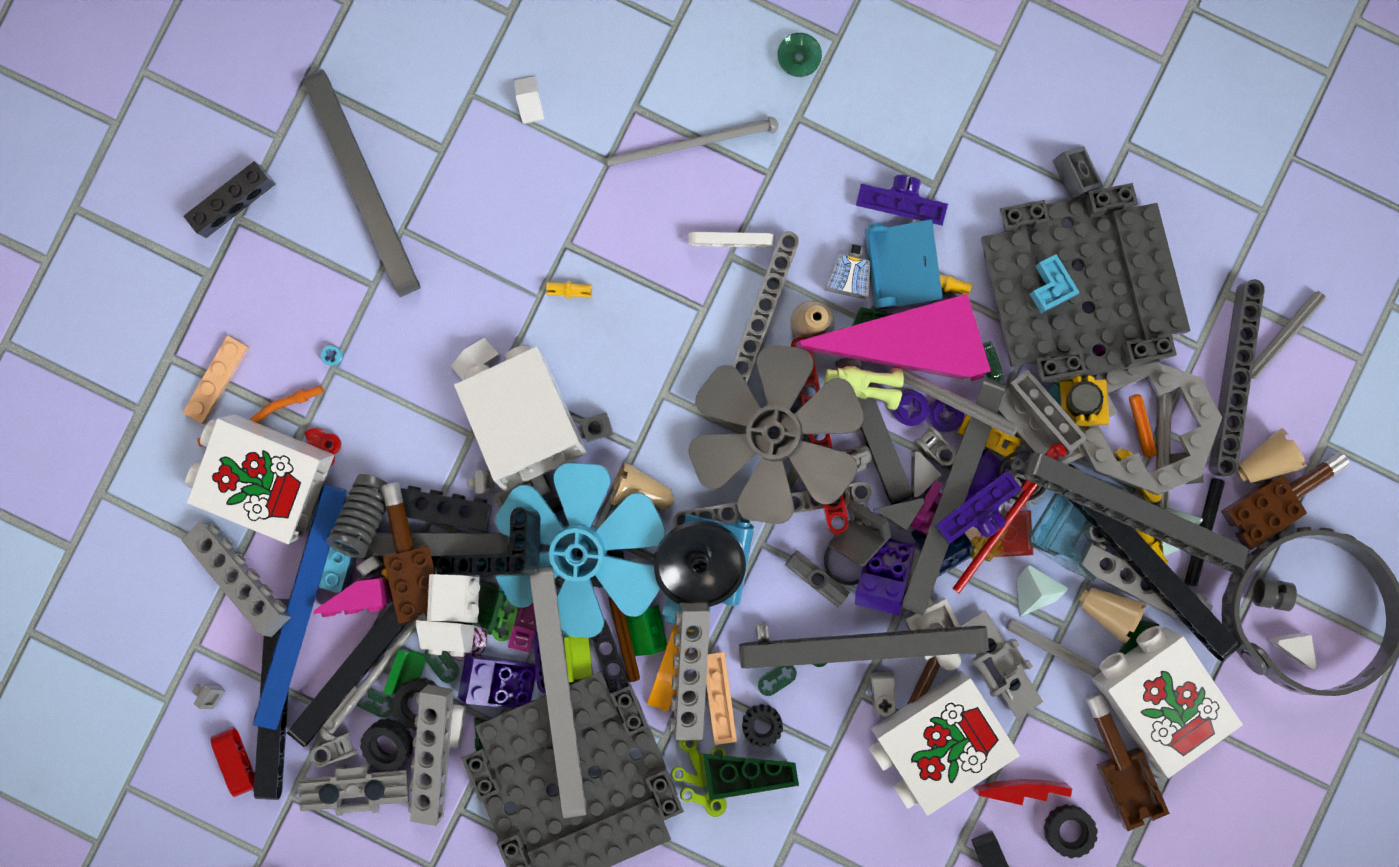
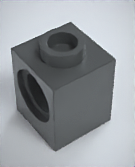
M608 413L580 420L582 425L578 426L581 438H586L587 442L614 435ZM599 422L601 431L595 435L591 434L589 430L590 424Z

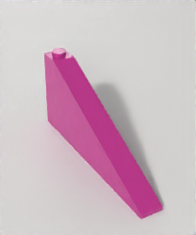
M968 294L804 339L795 344V347L807 351L961 380L970 378L971 382L984 378L983 374L991 371Z

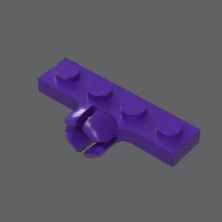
M903 174L895 176L893 186L889 190L865 184L860 185L855 206L919 221L932 219L933 224L943 226L948 204L920 197L919 189L921 182L916 177L909 178L907 189H905L908 176Z
M1006 471L934 526L948 544L952 543L971 527L977 528L983 537L992 536L999 528L1002 529L1006 524V520L999 512L1000 505L1022 488L1009 471Z

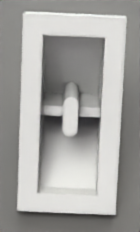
M536 76L514 80L515 95L523 124L545 120Z
M483 338L464 349L451 367L462 380H465L463 375L467 370L477 365H488L499 356V353L486 338Z
M1300 632L1270 637L1268 640L1302 666L1312 670L1316 669L1317 664L1312 635Z

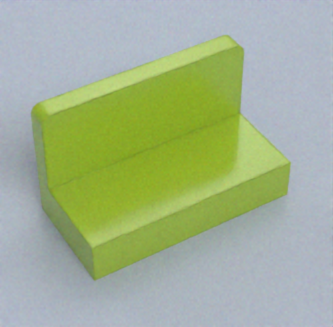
M565 636L564 643L569 682L593 675L589 638Z

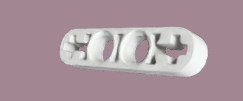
M691 232L688 233V245L697 247L769 248L775 246V235L771 233Z

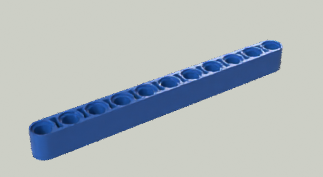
M324 484L286 609L291 618L280 628L254 716L253 726L276 730L329 553L330 546L326 543V539L331 534L330 531L335 526L334 523L342 510L346 489Z

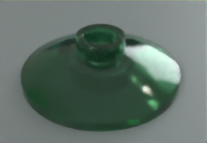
M793 33L781 42L778 48V62L787 74L794 77H805L812 74L819 67L822 59V50L818 41L811 35ZM797 54L803 56L801 61L796 60L795 56Z

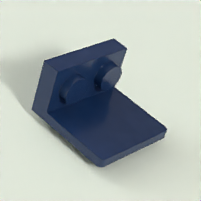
M914 530L911 532V535L922 550L927 535ZM965 533L949 544L937 577L975 555L973 544Z

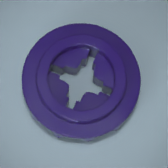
M905 391L902 393L897 409L893 410V414L898 422L906 426H916L927 418L929 404L921 393ZM913 399V407L920 411L912 412L908 418V410L902 406L909 405Z
M935 400L929 408L928 419L932 427L940 432H951L960 427L964 420V413L939 400ZM944 407L948 412H955V414L948 417V424L945 418L937 417V415L943 413Z

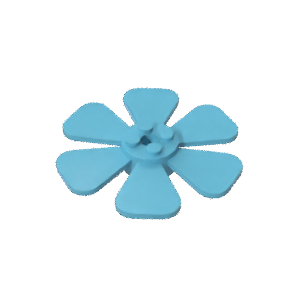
M568 462L560 465L555 471L554 484L568 520V526L564 527L539 491L529 484L515 487L496 516L498 530L502 534L510 536V515L515 508H529L539 512L541 518L540 543L550 545L549 551L540 552L539 568L552 566L554 577L556 578L560 575L565 579L557 596L563 636L589 638L598 635L603 629L604 616L590 579L593 576L597 577L618 608L628 616L643 614L660 590L655 578L654 566L608 556L607 551L656 546L665 536L664 523L650 497L644 493L636 492L627 496L598 529L594 527L592 523L611 483L608 470L598 464ZM573 548L581 549L583 556H576ZM495 576L504 590L506 598L512 605L524 608L533 603L530 576Z

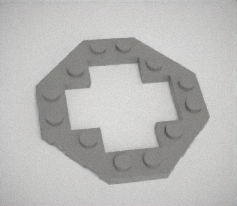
M1158 362L1096 375L1095 380L1106 379L1109 418L1115 416L1118 412L1108 394L1148 378L1157 397L1179 389L1199 428L1178 437L1188 457L1148 473L1138 453L1117 462L1099 425L1078 426L1088 437L1081 446L1095 473L1117 479V481L1132 487L1144 489L1154 495H1160L1202 476L1222 416L1201 377Z

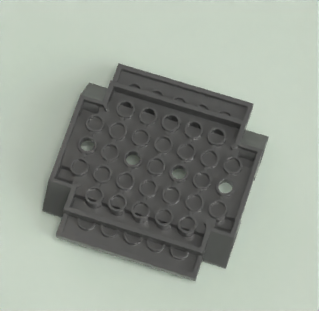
M1133 183L1088 191L1085 197L1046 204L1045 200L1000 208L1004 229L1007 232L982 236L981 244L1010 367L1029 363L1031 365L1037 364L1041 382H1061L1072 380L1077 376L1087 377L1144 366L1177 355L1172 336L1190 332L1189 322L1158 203L1134 207L1138 205ZM1069 219L1072 222V228H1064L1061 225V220ZM1057 254L1080 293L1040 313L1030 293L1046 285L1035 266ZM1075 260L1081 262L1082 270H1074L1071 262ZM1082 304H1091L1093 312L1085 313L1082 310ZM1093 346H1100L1104 351L1103 356H1095L1092 351Z
M602 671L569 685L587 815L563 818L560 793L550 795L546 790L549 784H556L559 787L546 695L475 725L484 749L466 755L461 759L478 800H482L498 837L497 846L506 867H611L671 840L664 820L684 811L643 709L631 685L611 693ZM635 747L640 748L643 752L641 758L633 759L629 754L631 749ZM595 765L601 769V774L598 777L589 775L588 769L591 766ZM514 802L517 805V811L515 813L506 812L505 804Z

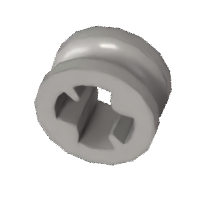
M764 621L763 624L756 622L758 642H761L763 639L769 641L767 621Z

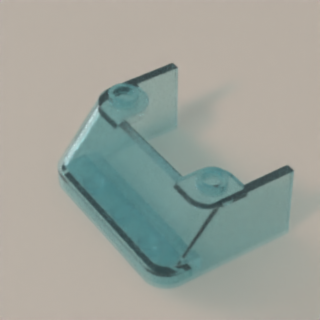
M1099 479L1107 484H1110L1118 489H1121L1129 493L1124 487ZM1055 493L1030 533L1029 543L1034 549L1065 569L1092 581L1096 579L1082 564L1083 554L1074 548L1089 521L1066 497Z

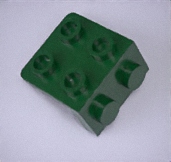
M479 579L478 623L466 624L481 627L486 634L491 635L493 630L498 628L500 617L497 616L499 609H503L505 605L506 595H504V590L498 584Z

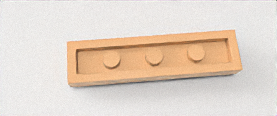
M227 335L182 413L202 424L206 423L248 351L249 347Z
M725 651L708 653L706 685L714 744L737 742Z

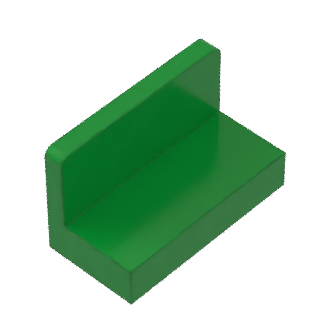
M659 605L648 607L639 616L625 615L635 656L653 655L666 650L667 641Z
M404 647L399 649L383 693L392 696L406 681L413 680L414 678L420 679L427 656Z

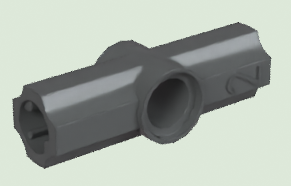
M798 550L792 554L785 564L786 567L836 607H839L850 593ZM815 573L823 575V581L818 585L813 584L811 581Z

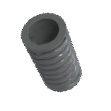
M359 474L356 477L349 496L345 500L346 503L342 506V511H340L334 523L335 526L332 527L331 534L326 539V543L332 549L353 558L361 559L365 557L369 549L368 545L371 544L372 537L376 534L375 530L383 519L382 515L386 513V505L381 487L388 484L387 482L368 474ZM344 545L348 548H351L352 550H347L341 546Z

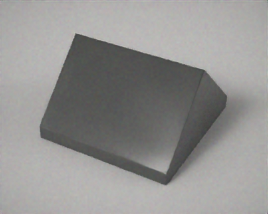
M1084 146L1064 151L1053 160L1071 200L1103 186Z
M921 498L873 509V512L886 517L888 522L896 528L907 530L924 504V500Z

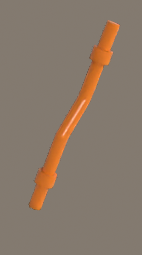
M322 385L307 390L295 391L293 395L269 403L249 420L259 423L273 411L297 402L299 404L307 402L309 398L323 394L324 389ZM197 438L199 446H203L200 444V438Z

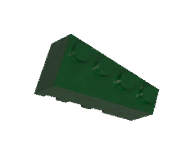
M699 754L706 800L799 786L795 762Z

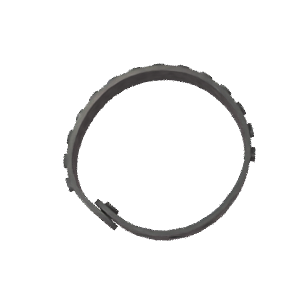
M1299 527L1296 533L1290 534L1289 530H1285L1275 534L1276 538L1267 539L1258 545L1254 551L1248 553L1244 572H1233L1229 577V583L1222 597L1221 616L1222 624L1240 643V647L1236 652L1252 671L1259 675H1264L1273 683L1298 694L1340 696L1369 686L1394 663L1399 655V582L1386 562L1371 547L1356 540L1352 535L1337 533L1331 528L1311 530V527ZM1310 538L1322 540L1346 550L1368 570L1383 598L1386 628L1377 654L1370 664L1355 678L1331 689H1312L1287 677L1272 662L1265 650L1257 644L1248 641L1242 629L1240 602L1245 584L1251 573L1272 550L1292 539Z

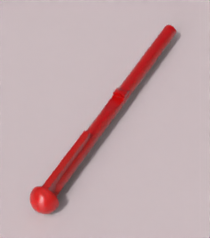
M1055 443L1050 446L1045 455L1057 460L1060 456H1066V448L1060 443ZM1028 480L1021 486L1023 492L1004 518L1006 524L988 538L952 589L960 594L1036 490L1037 484Z

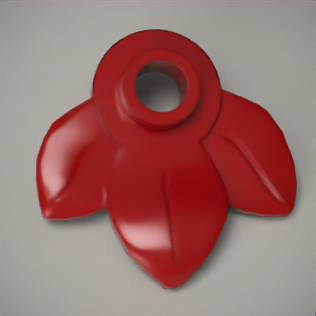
M319 428L305 431L304 434L308 440L307 444L334 454L330 466L332 467L335 462V454L340 451L342 446L341 439L336 434H326ZM328 440L332 442L331 448H328L326 445Z

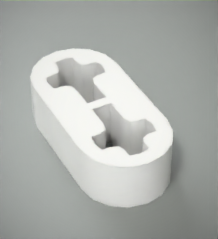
M453 705L450 747L460 748L466 713V706Z

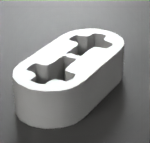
M372 556L361 563L357 570L363 577H368L379 570L383 563L378 556Z

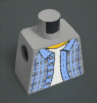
M850 244L848 255H838L826 283L825 291L860 299L868 297L870 261L861 259L862 246Z

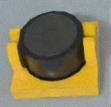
M1081 376L1073 378V381L1059 382L1061 408L1077 426L1109 425L1106 379L1094 380L1092 376L1082 379Z

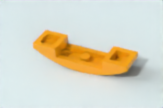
M679 625L673 626L647 705L667 712L671 705V697L675 694V690L672 689V676H676V668H673V655L677 654V647L674 646V634L678 633Z

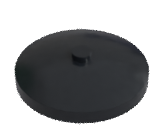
M693 521L674 528L661 540L654 556V573L658 586L669 599L677 604L707 603L708 607L718 605L730 598L738 590L746 571L744 551L737 537L722 525L708 521Z

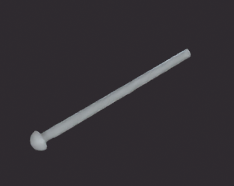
M768 117V120L720 130L718 133L683 141L678 140L670 144L612 156L606 159L609 167L770 130L771 134L777 131L779 124L774 117Z
M417 614L416 620L423 621L426 617L425 614ZM416 620L410 622L390 649L385 651L383 655L386 656L375 666L359 688L356 685L321 727L320 735L323 739L333 740L336 738L334 734L336 729L394 658L398 650L402 648L417 629Z

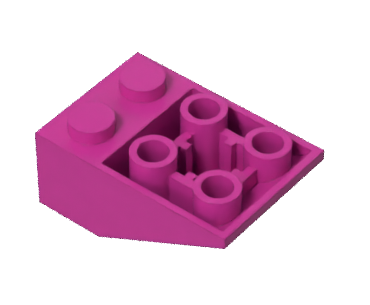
M385 576L356 581L315 609L314 614L321 613L322 617H330L340 614L342 611H344L345 615L359 613V611H364V608H367V612L380 611L386 608V604L393 602L388 579Z

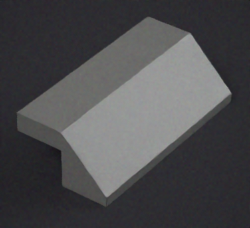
M1029 370L1013 380L1009 388L1005 390L997 412L1003 418L1018 425L1016 434L1032 453L1045 455L1052 444L1060 443L1066 448V456H1060L1057 461L1062 462L1088 439Z

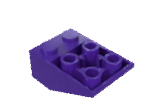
M889 539L870 561L863 566L856 589L855 605L899 616L916 545Z
M466 653L457 698L465 704L516 708L528 703L532 698L536 676L535 664Z

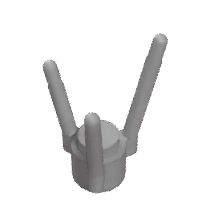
M867 446L839 450L851 455L855 459L857 473L867 469L866 464L871 463L873 460L872 452Z

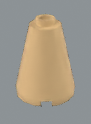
M806 301L800 304L791 316V329L796 338H812L833 332L835 327V319L831 309L819 301Z
M1285 429L1277 430L1238 464L1240 469L1237 470V473L1243 482L1248 481L1251 484L1307 467L1303 463L1305 459L1294 440L1286 439L1285 436L1288 433Z
M623 462V467H620L612 487L616 493L615 496L610 495L609 504L619 506L627 496L638 492L649 496L657 510L665 511L667 507H671L674 495L671 494L672 490L631 464Z
M1092 587L1089 591L1084 589L1078 600L1082 602L1080 607L1123 643L1130 639L1127 637L1129 631H1135L1145 610L1143 608L1147 606V604L1141 601Z

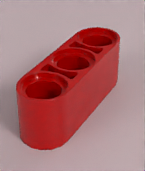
M231 728L213 735L210 740L211 746L230 794L233 797H237L254 790L255 773L237 729Z

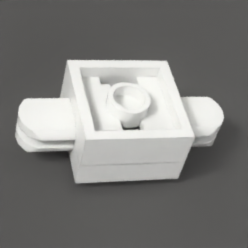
M930 597L924 615L910 612L902 616L908 630L960 627L947 599L943 597L934 601ZM959 654L936 655L940 666L946 670H955L961 664ZM922 656V657H923L925 660H928V659H930V658H932V657H934V656Z

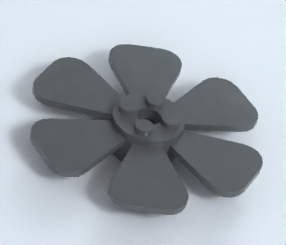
M769 345L760 351L757 358V365L768 406L760 407L736 368L730 365L718 367L698 391L695 401L697 409L706 416L747 427L746 434L700 435L692 440L688 452L700 483L706 488L713 490L720 489L727 484L758 454L761 459L739 496L737 502L738 510L745 519L751 521L783 524L789 521L794 513V502L783 461L790 459L815 501L821 504L834 503L857 474L856 461L845 452L803 441V434L853 433L862 426L864 413L850 382L845 379L835 378L827 382L793 414L790 409L813 370V358L808 351L802 348ZM773 428L780 429V436L777 439H770L769 432Z

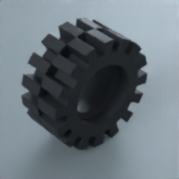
M759 704V706L754 705L750 710L746 711V715L743 716L742 729L745 738L752 745H758L761 748L762 746L770 747V744L773 743L774 745L776 740L780 739L781 732H783V722L775 708H772L770 705ZM760 717H765L771 722V729L765 734H759L754 729V722Z

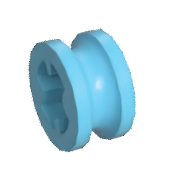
M327 346L321 352V359L327 365L335 366L342 361L343 353L336 346ZM329 350H331V352L336 351L337 353L335 355L336 360L334 362L331 359H329V361L327 360V357L329 356Z

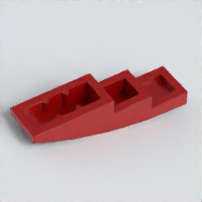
M1033 779L996 781L974 786V792L978 796L1022 806L1024 797L1047 801L1048 793L1071 797L1073 790L1067 783Z

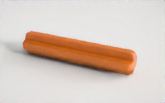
M1134 394L1129 397V403L1143 455L1152 457L1157 454L1144 401L1141 395Z

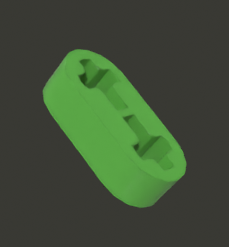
M506 599L504 606H507L508 603H510L508 599ZM511 604L514 612L509 613L508 619L505 618L506 610L499 609L497 616L500 617L498 628L502 627L503 622H507L505 630L509 632L501 637L499 631L493 630L492 635L496 640L506 641L510 638L519 607Z

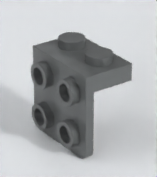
M852 500L847 505L850 517L847 529L842 534L835 535L829 541L831 549L857 565L865 566L889 540L891 532L886 517L881 514L877 515L870 511L866 505L858 504Z

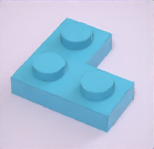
M1057 254L1035 266L1046 285L1030 293L1040 313L1080 293Z

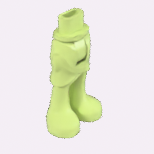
M855 366L826 370L824 385L832 379L841 378L850 382L856 396L859 398L880 399L884 401L885 407L891 410H896L900 403L901 390L868 387L871 382L901 388L904 383L901 368H892L889 373L861 370Z

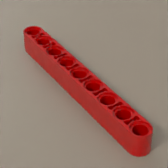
M797 337V338H795V339L791 342V346H790V347H795V344H796L797 342H799V341H801V340H804V339H806V338H804V337ZM815 363L809 378L799 393L801 407L813 397H808L804 394L803 390L805 388L811 387L816 393L820 390ZM807 434L809 443L833 449L830 434H824L825 438L822 440H816L812 434ZM843 494L839 497V504L835 507L822 504L828 531L834 535L842 534L848 526V516ZM840 518L844 523L843 528H833L831 520Z

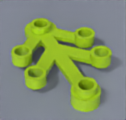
M678 740L680 749L688 752L698 776L685 772L681 767H674L671 770V777L676 781L683 780L704 789L700 758L696 749L698 741L692 740V746L687 747V740ZM714 747L710 753L715 755V752L720 750L721 755L725 756L724 749L720 747ZM677 770H681L682 772L679 778L675 777V772ZM688 787L680 791V798L683 801H692L703 805L707 814L712 817H719L726 811L727 802L725 798L706 800L705 796L695 794ZM686 791H690L691 793L688 799L684 798V793ZM718 801L719 808L714 810L713 803Z

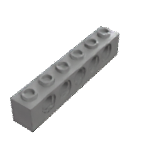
M199 521L181 541L259 635L272 637L291 618L285 611L287 607L273 597L272 589L266 584H262L259 580L260 575L246 565L247 560L241 554L234 551L233 543L227 538H223L220 534L221 529L216 524Z
M1085 543L1074 565L1075 568L1181 621L1148 585L1146 589H1141L1140 583L1143 579L1117 552H1114L1112 555L1106 551L1107 547L1100 543ZM1106 558L1108 565L1102 570L1100 561ZM1126 568L1128 571V575L1124 580H1122L1120 577V572L1122 569ZM1194 593L1200 599V601L1211 611L1213 605L1206 602L1207 598L1198 593Z
M680 603L679 611L675 613V624L679 626L678 633L674 634V646L677 647V654L673 655V668H676V676H672V689L675 690V697H671V711H674V718H670V732L674 733L676 740H703L710 609L707 603ZM690 626L697 627L693 632L686 631ZM688 648H695L694 652L685 653ZM688 669L694 670L693 673L689 675L684 674L685 671ZM686 691H693L688 696L683 695ZM685 712H691L689 716H682Z
M427 685L417 695L416 704L419 706L418 714L415 718L417 735L413 741L415 757L411 765L414 775L410 783L412 799L408 806V812L411 813L410 822L437 826L444 817L454 689ZM430 709H433L436 715L432 714ZM429 731H432L435 737L430 735ZM427 752H429L433 756V758L429 757Z

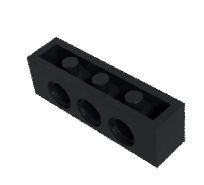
M253 161L183 217L197 234L208 238L275 186L276 183L260 164Z
M408 485V489H400L407 518L487 533L492 506L487 504V500L474 498V501L465 500L464 495L452 494V497L443 496L444 492L431 489L430 493L421 492L422 488ZM421 499H427V507L419 510L418 502ZM443 503H449L450 510L446 514H441L439 511ZM465 507H471L472 514L468 518H463L461 515L462 509Z

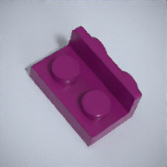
M936 480L923 499L924 504L910 524L911 527L925 535H928L942 497V493L939 491L943 484Z

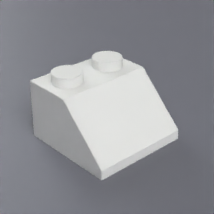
M429 574L427 621L478 623L479 577Z
M416 620L421 649H429L428 654L442 655V651H450V656L464 657V652L472 653L474 625Z

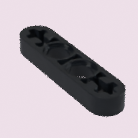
M604 618L602 634L603 636L608 634L609 637L602 638L597 642L596 638L600 637L598 634L591 637L610 692L613 693L618 689L617 682L612 684L611 680H617L623 676L624 679L620 680L623 688L629 686L630 682L628 681L609 624ZM609 642L612 645L611 653L603 654L600 651V644ZM609 664H618L620 672L617 675L609 674L607 671Z

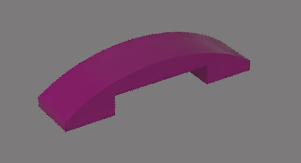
M533 603L528 607H519L508 648L530 653L534 634L537 631Z

